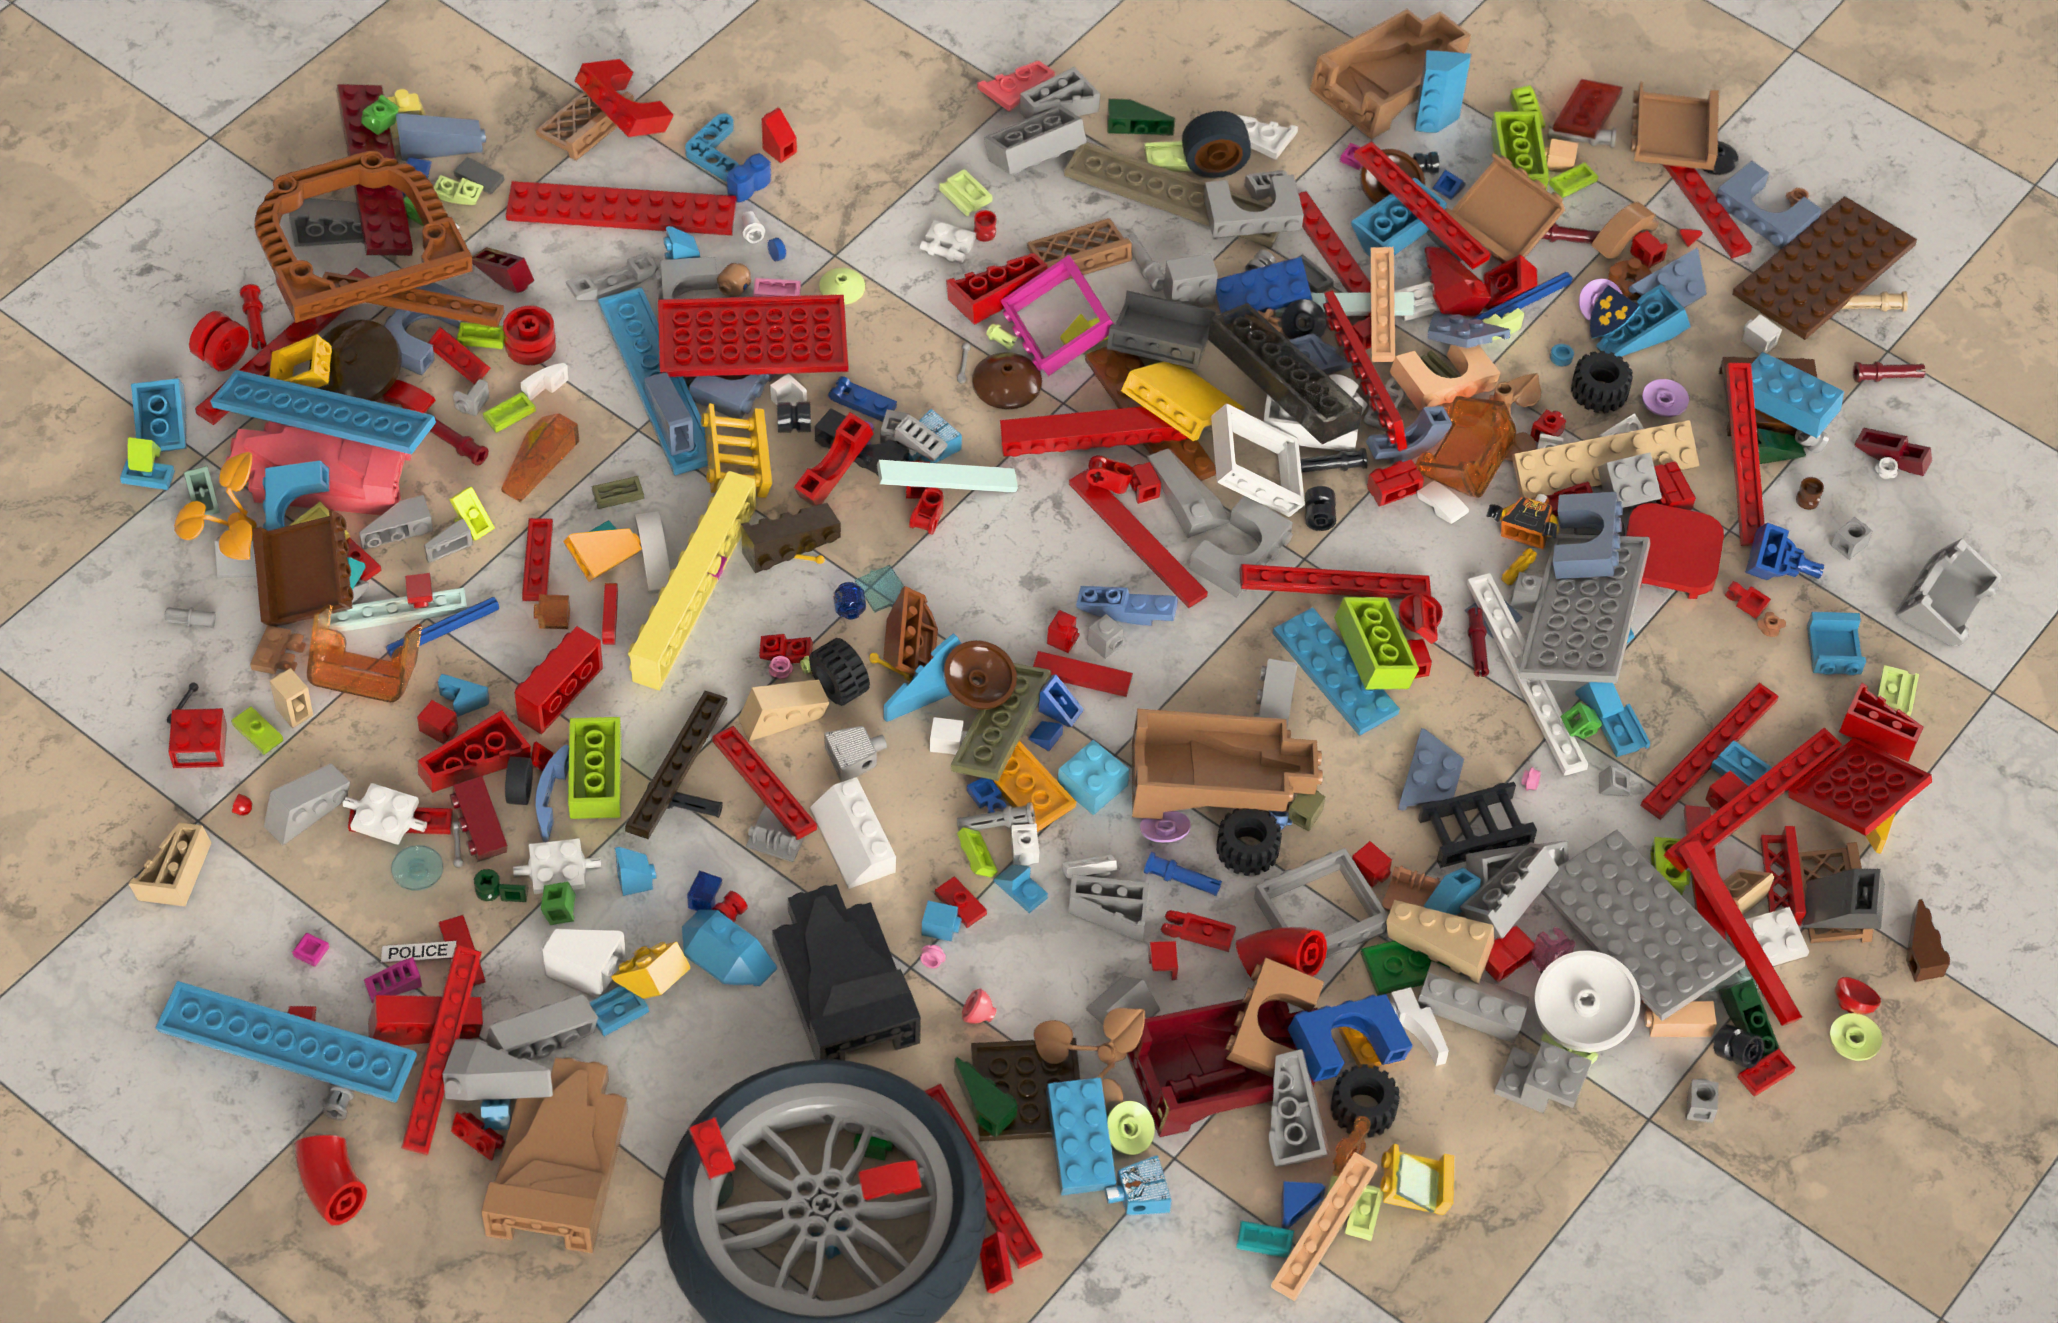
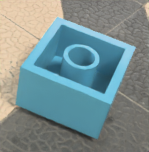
M1092 740L1059 768L1058 782L1074 800L1091 814L1095 815L1128 786L1130 769L1096 741Z

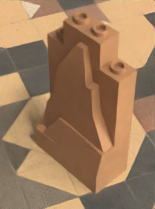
M1406 9L1319 56L1310 91L1370 139H1373L1388 131L1392 120L1407 105L1418 100L1426 50L1465 53L1471 34L1442 12H1438L1422 21Z
M1137 709L1132 737V817L1162 819L1163 812L1205 806L1286 812L1288 802L1293 800V793L1315 795L1317 785L1322 784L1323 771L1318 769V766L1321 765L1322 751L1317 750V740L1291 738V730H1287L1286 719Z
M555 1057L551 1072L553 1096L517 1098L497 1176L494 1183L489 1182L481 1211L486 1236L513 1240L515 1229L563 1236L566 1249L593 1253L628 1113L626 1097L615 1093L605 1094L609 1081L608 1066L595 1061L587 1063L570 1057L563 1059Z

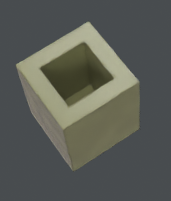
M1316 790L1315 795L1298 793L1289 807L1288 819L1292 820L1293 824L1310 831L1323 811L1326 796L1322 795L1318 790Z

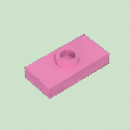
M755 278L753 297L800 296L801 281Z

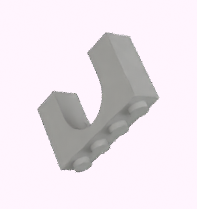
M1294 175L1271 177L1270 195L1273 205L1260 212H1250L1239 208L1231 198L1227 180L1205 182L1204 202L1213 238L1302 230L1304 214Z
M715 257L660 260L661 269L656 270L657 283H662V287H658V300L677 299L688 291L717 289Z
M1243 496L1232 508L1230 524L1253 537L1259 547L1246 555H1232L1204 540L1191 554L1189 569L1237 598L1242 591L1248 590L1241 589L1239 569L1241 564L1266 565L1269 560L1273 561L1277 557L1279 549L1283 545L1286 546L1292 539L1293 533H1291L1293 522L1263 504Z

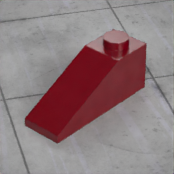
M485 247L472 257V264L505 290L520 293L525 291L535 281L523 257Z

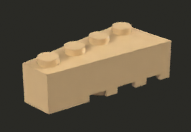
M1394 900L1386 920L1387 933L1390 939L1416 952L1418 950L1428 955L1429 959L1435 962L1440 961L1450 966V970L1458 974L1463 973L1469 976L1471 981L1479 984L1494 944L1493 925Z

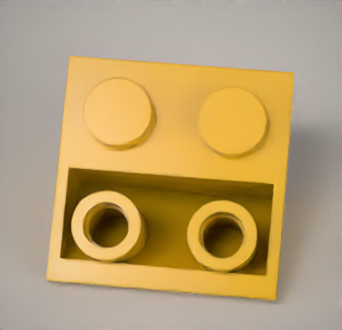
M677 941L668 944L660 942L651 948L643 946L634 951V957L622 962L618 966L619 970L611 978L614 982L637 996L646 999L662 995L691 967Z

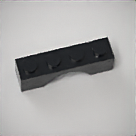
M830 408L815 425V441L822 447L830 449L835 439L836 430L846 416ZM890 439L880 444H866L854 462L861 468H866L879 477L877 469L879 460L909 461V450Z

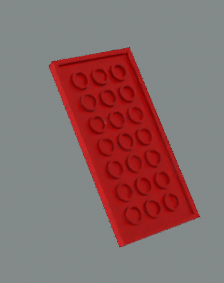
M844 294L658 300L660 374L667 372L669 377L848 372Z

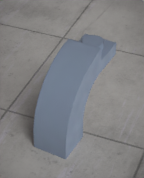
M1443 406L1423 407L1417 419L1404 429L1407 449L1398 451L1395 443H1389L1386 434L1369 435L1366 443L1374 459L1389 458L1391 464L1397 461L1404 462L1416 458L1433 448L1446 435L1452 422Z

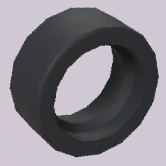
M510 757L505 779V799L507 804L528 805L533 780L531 758Z

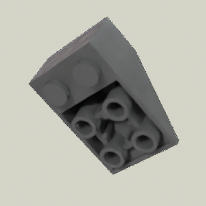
M1851 869L1807 881L1806 914L1803 927L1881 929L1885 889L1881 869Z

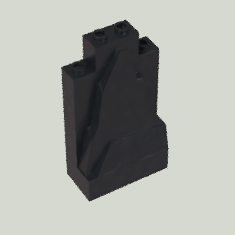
M837 884L821 886L817 890L806 893L800 892L792 897H788V913L793 924L781 925L777 929L772 930L773 946L815 1060H845V1052L892 1039L895 1051L920 1044L921 1016L901 969L897 970L871 902L855 904L851 908L846 909Z

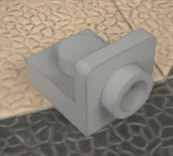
M481 379L474 386L470 387L467 395L455 391L453 394L455 408L462 413H468L473 416L479 413L490 397L488 382Z

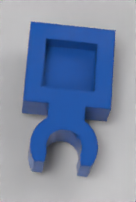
M980 778L967 785V792L979 809L987 806V813L995 812L994 809L996 808L1001 809V811L1006 808V803L1000 799L1001 791L993 780Z

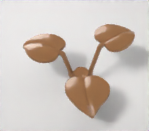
M1538 373L1524 375L1509 382H1499L1495 386L1494 395L1489 396V400L1482 410L1479 402L1470 397L1440 405L1444 407L1452 425L1459 428H1471L1479 424V416L1484 415L1491 403L1494 402L1497 408L1506 409L1508 434L1510 436L1504 437L1499 441V454L1504 459L1513 462V454L1537 449L1535 440L1525 432L1513 434L1510 409L1514 401L1521 407L1533 406L1539 402L1541 387Z
M1131 1008L1111 1010L1106 1015L1103 1024L1104 1033L1111 1040L1098 1046L1071 1045L1073 1031L1066 1023L1058 1020L1042 1022L1034 1029L1033 1034L1038 1053L1046 1062L1058 1064L1066 1060L1069 1053L1068 1049L1098 1051L1099 1059L1107 1064L1106 1068L1097 1078L1101 1077L1106 1115L1108 1117L1110 1111L1116 1105L1123 1102V1092L1115 1080L1110 1078L1103 1080V1077L1110 1069L1115 1068V1062L1124 1060L1127 1052L1132 1051L1139 1043L1144 1028L1145 1010Z

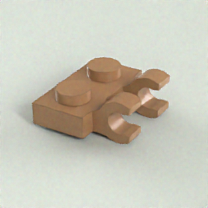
M267 625L250 663L251 669L270 674H276L277 669L286 671L291 668L295 671L297 667V662H293L295 655L285 653V651L288 649L303 653L306 643L302 642L304 636L297 633L292 634L290 629Z

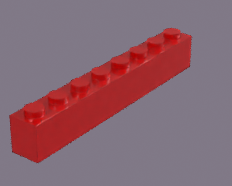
M1144 406L1000 420L1003 457L1189 439Z

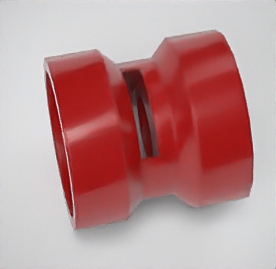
M981 210L975 214L974 232L976 233V239L979 241L989 242L996 236L997 218L992 211Z
M729 891L724 896V901L717 903L712 910H718L735 922L736 916L742 915L748 909V905L738 893Z

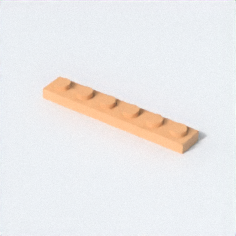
M1394 247L1371 248L1372 362H1393L1395 359Z
M1354 1152L1272 1282L1271 1287L1293 1301L1296 1300L1375 1174L1378 1165Z

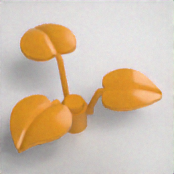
M245 452L228 459L222 466L219 474L220 484L223 487H227V494L240 512L232 513L228 521L210 515H204L206 506L202 502H190L180 510L175 520L174 531L180 538L184 540L194 539L201 533L204 527V520L214 521L229 527V530L225 531L219 539L221 553L232 559H250L252 529L257 528V523L252 518L246 516L248 511L242 507L232 490L238 492L245 486L252 465L251 452Z

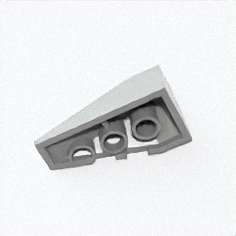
M1169 448L1147 456L1148 461L1152 464L1161 481V487L1187 538L1230 523V519L1221 501Z
M1300 1049L1276 1055L1273 1106L1271 1108L1272 1118L1269 1132V1143L1275 1166L1305 1163L1330 1157L1331 1154L1303 1050Z

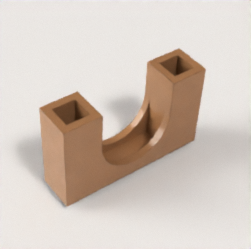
M1265 958L1262 964H1256L1251 976V979L1255 980L1253 987H1248L1242 1001L1246 1003L1243 1012L1239 1011L1234 1022V1026L1238 1027L1235 1036L1230 1035L1225 1049L1229 1050L1226 1059L1274 1078L1276 1055L1295 1050L1269 1040L1262 1033L1257 1021L1260 1005L1268 1001L1279 1000L1311 1012L1316 1006L1324 981Z

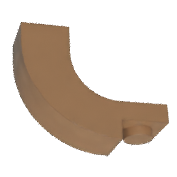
M1640 202L1629 204L1609 220L1591 246L1606 258L1617 259L1627 243L1642 230H1656L1660 222L1654 219L1656 214Z

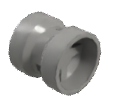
M1259 250L1254 259L1250 260L1245 266V270L1249 271L1275 264L1276 259L1270 252Z
M1798 429L1795 434V440L1799 444L1806 446L1812 453H1819L1826 447L1828 435L1822 432L1818 438H1815Z

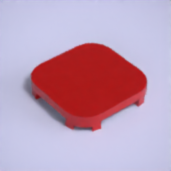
M1645 503L1636 507L1630 515L1626 536L1650 538V548L1641 585L1644 583L1689 593L1688 599H1697L1699 595L1709 591L1712 592L1718 576L1724 540V529L1720 522L1713 516L1705 513L1657 503Z

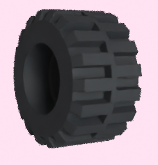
M1593 351L1590 352V355L1585 354L1582 356V359L1578 360L1571 383L1573 398L1578 399L1577 403L1580 406L1584 405L1585 409H1592L1596 413H1599V411L1609 413V410L1613 412L1618 410V407H1622L1625 401H1627L1633 380V372L1629 368V363L1627 361L1623 362L1621 356L1617 357L1612 352L1608 354L1605 351H1600V353Z
M834 638L810 653L809 664L815 680L820 681L826 696L839 706L846 705L869 690L870 680L862 659L843 639Z
M1236 808L1233 809L1232 814L1228 812L1224 820L1220 822L1216 843V851L1219 854L1221 863L1225 862V867L1228 870L1233 868V872L1236 874L1243 872L1244 876H1249L1250 873L1260 875L1261 870L1264 872L1268 871L1270 866H1274L1280 851L1282 833L1280 832V824H1276L1277 819L1274 816L1269 817V812L1266 810L1261 812L1259 809L1244 808L1239 810ZM1252 837L1257 839L1260 844L1245 845L1237 839Z
M1362 1064V1068H1358L1357 1065L1352 1066L1351 1071L1346 1069L1342 1072V1076L1337 1078L1331 1099L1332 1117L1334 1121L1338 1120V1126L1341 1129L1347 1128L1346 1133L1350 1135L1354 1132L1357 1133V1137L1362 1138L1364 1134L1368 1138H1372L1375 1133L1378 1135L1383 1134L1384 1130H1388L1395 1120L1400 1101L1399 1087L1395 1086L1396 1081L1393 1077L1388 1078L1389 1073L1387 1071L1380 1072L1377 1066H1373V1068H1368V1064ZM1367 1095L1375 1099L1378 1105L1362 1107L1355 1103L1352 1097Z

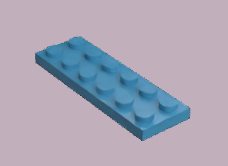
M1313 607L1273 628V635L1359 736L1399 714L1400 708L1383 689H1365L1348 648Z

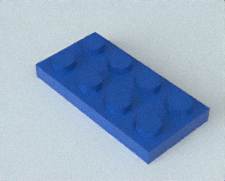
M1302 257L1217 279L1216 295L1223 323L1242 319L1245 312L1256 315L1258 311L1265 313L1268 308L1277 310L1287 307L1296 300H1313Z

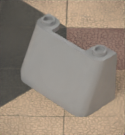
M1961 538L1937 551L1928 560L1896 610L1895 615L1903 622L1951 646H1960L1969 637L1967 634L1969 628L1965 626V623L1980 599L1985 596L1991 597L1999 589L1997 585L2002 576Z

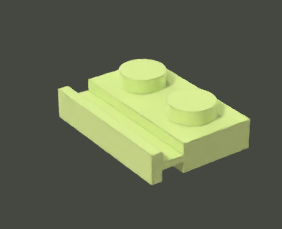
M1182 141L1145 143L1144 150L1147 163L1173 172L1191 171L1185 160Z
M965 169L948 178L947 182L939 184V190L965 216H969L970 212H976L992 202V195Z
M1884 665L1877 698L1881 695L1886 699L1885 703L1895 711L1900 709L1908 716H1911L1919 674H1908L1906 670Z

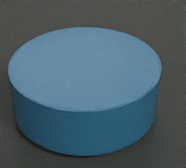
M1557 344L1551 349L1550 360L1557 366H1568L1573 361L1574 351L1566 344Z

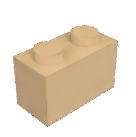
M291 668L277 674L270 680L275 708L292 728L314 716L308 687Z

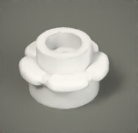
M1882 458L1879 464L1875 466V471L1884 479L1895 478L1898 475V463L1893 458Z

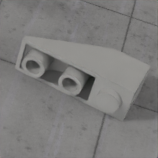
M424 495L399 501L360 531L362 549L375 548L382 544L397 542L405 538L432 532L431 515Z

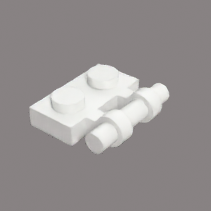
M934 220L926 234V242H921L920 249L927 251L932 256L937 254L946 257L948 261L954 262L956 260L963 263L965 254L968 255L976 240V233Z

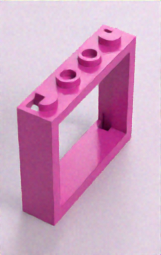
M1070 255L1001 300L1006 309L1003 311L1004 316L1008 322L1013 321L1015 324L1012 326L1013 331L1018 338L1023 337L1025 340L1022 345L1029 355L1033 353L1035 356L1032 361L1039 371L1043 369L1048 376L1108 337L1111 325H1115ZM1072 276L1100 322L1045 358L1017 312Z

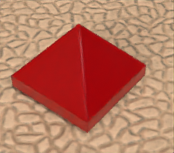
M1677 230V235L1687 247L1691 246L1703 234L1701 230Z
M537 741L534 742L531 754L532 765L543 771L554 753Z

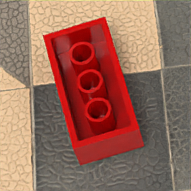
M578 626L571 633L568 632L563 637L562 642L555 649L550 650L546 659L540 665L534 667L530 676L516 687L514 694L518 721L542 735L603 669L601 640Z

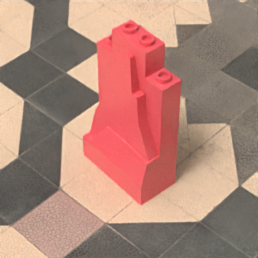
M269 421L265 423L264 431L238 429L236 438L231 440V456H227L226 461L233 456L245 452L252 453V465L247 482H249L248 489L252 493L255 503H263V500H265V490L263 487L265 468L322 461L329 468L330 491L299 496L289 506L312 508L321 501L328 510L382 515L401 500L399 480L404 460L410 461L412 455Z

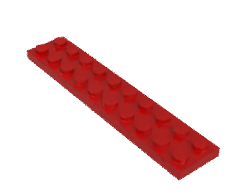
M512 181L506 210V221L666 231V227L671 226L685 233L732 236L737 196Z

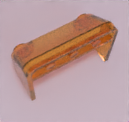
M327 604L314 613L307 666V679L312 685L389 703L396 702L403 696L417 662L422 629L421 624H416L405 633L403 646L394 650L391 661L345 652V636L337 630L329 629L332 605Z

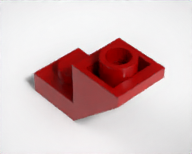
M430 573L405 576L408 604H414V608L429 607L428 602H433Z

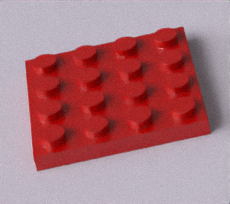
M1852 738L1788 789V796L1867 836L1931 784L1932 774L1861 740Z

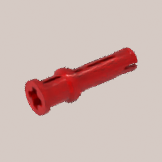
M254 284L244 285L239 293L244 301L242 310L247 315L252 342L251 346L253 349L259 350L258 342H260L261 349L267 346L261 317L263 304L259 300L261 290L259 286Z

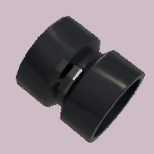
M777 402L778 433H791L793 429H796L797 432H811L810 402H797L794 406L790 402Z
M1316 486L1305 492V523L1307 527L1315 531H1325L1335 526L1336 498L1334 490L1326 486Z
M1725 1025L1718 1031L1713 1049L1718 1057L1733 1061L1745 1068H1752L1756 1066L1762 1057L1764 1042L1760 1036L1744 1032L1742 1029L1732 1025Z

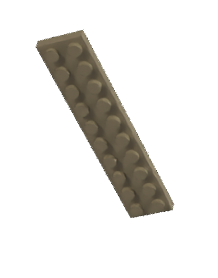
M1089 142L1080 145L1076 149L1065 168L1064 176L1210 226L1204 202L1205 182ZM1230 191L1233 202L1243 210L1260 212L1272 206ZM1280 232L1237 236L1272 248Z

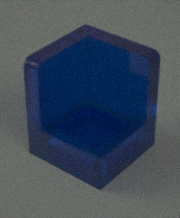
M699 870L687 894L688 908L695 911L712 910L716 905L715 897L722 885V878Z

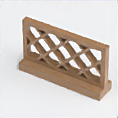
M626 91L622 95L623 97L631 101H634L633 94ZM583 92L536 129L535 132L536 136L568 151L569 157L576 161L615 130L617 125L599 106H592L591 103L595 102ZM588 104V107L576 109L579 105ZM600 112L597 116L592 117V113ZM588 114L586 118L576 119V115ZM573 116L572 120L561 121L564 117ZM578 125H584L582 128L577 129ZM573 126V130L561 131L563 127ZM557 128V132L547 133L549 129ZM569 137L566 142L561 140V138Z
M1110 218L1027 242V248L1030 253H1035L1047 264L1048 268L1065 258L1067 253H1072L1070 256L1083 275L1132 261L1131 241L1128 238L1124 239ZM1105 227H1108V228H1109V232H1108V233L1102 232V231H1098L1099 229H1102V228H1105ZM1085 234L1089 235V237L1085 239L1078 237V235ZM1098 237L1104 240L1103 242L1093 241V238ZM1062 240L1068 241L1067 245L1059 244L1057 242ZM1077 243L1083 245V247L1080 249L1072 247V245ZM1042 246V247H1047V250H1046V251H1042V250H1037L1036 248ZM1055 249L1062 251V253L1059 255L1051 253V251Z
M1857 842L1847 843L1846 848L1798 852L1805 901L1807 881L1821 878L1817 875V872L1822 867H1825L1833 874L1840 873L1843 869L1844 871L1862 869ZM1842 856L1843 863L1838 868L1827 862L1831 857ZM1812 859L1818 865L1811 871L1803 866L1802 860ZM1808 928L1810 943L1859 938L1864 943L1872 942L1873 929L1855 928L1856 931H1844L1841 928H1830L1826 934H1815L1814 928Z

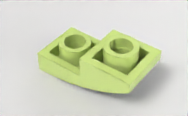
M440 175L434 189L440 200L462 205H475L484 186L462 178L461 182H457Z
M1517 308L1511 313H1506L1502 319L1494 314L1482 321L1483 323L1510 329V334L1521 328L1524 312ZM1492 337V341L1500 339L1501 337Z

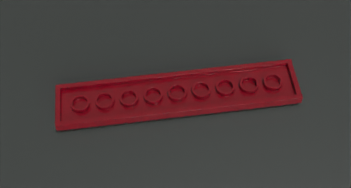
M337 84L336 92L348 157L367 151H377L383 155V158L396 159L390 127L377 135L361 123L363 110L376 102L379 96H384L382 85ZM361 184L353 185L366 255L412 256L413 246L402 191L390 185L378 188H368Z

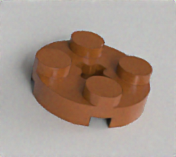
M1630 258L1629 260L1614 264L1609 269L1608 280L1615 283L1625 297H1630V300H1639L1642 295L1637 292L1633 294L1628 288L1649 276L1652 272L1639 259ZM1631 278L1634 280V282H1632L1631 280L1626 281V279Z

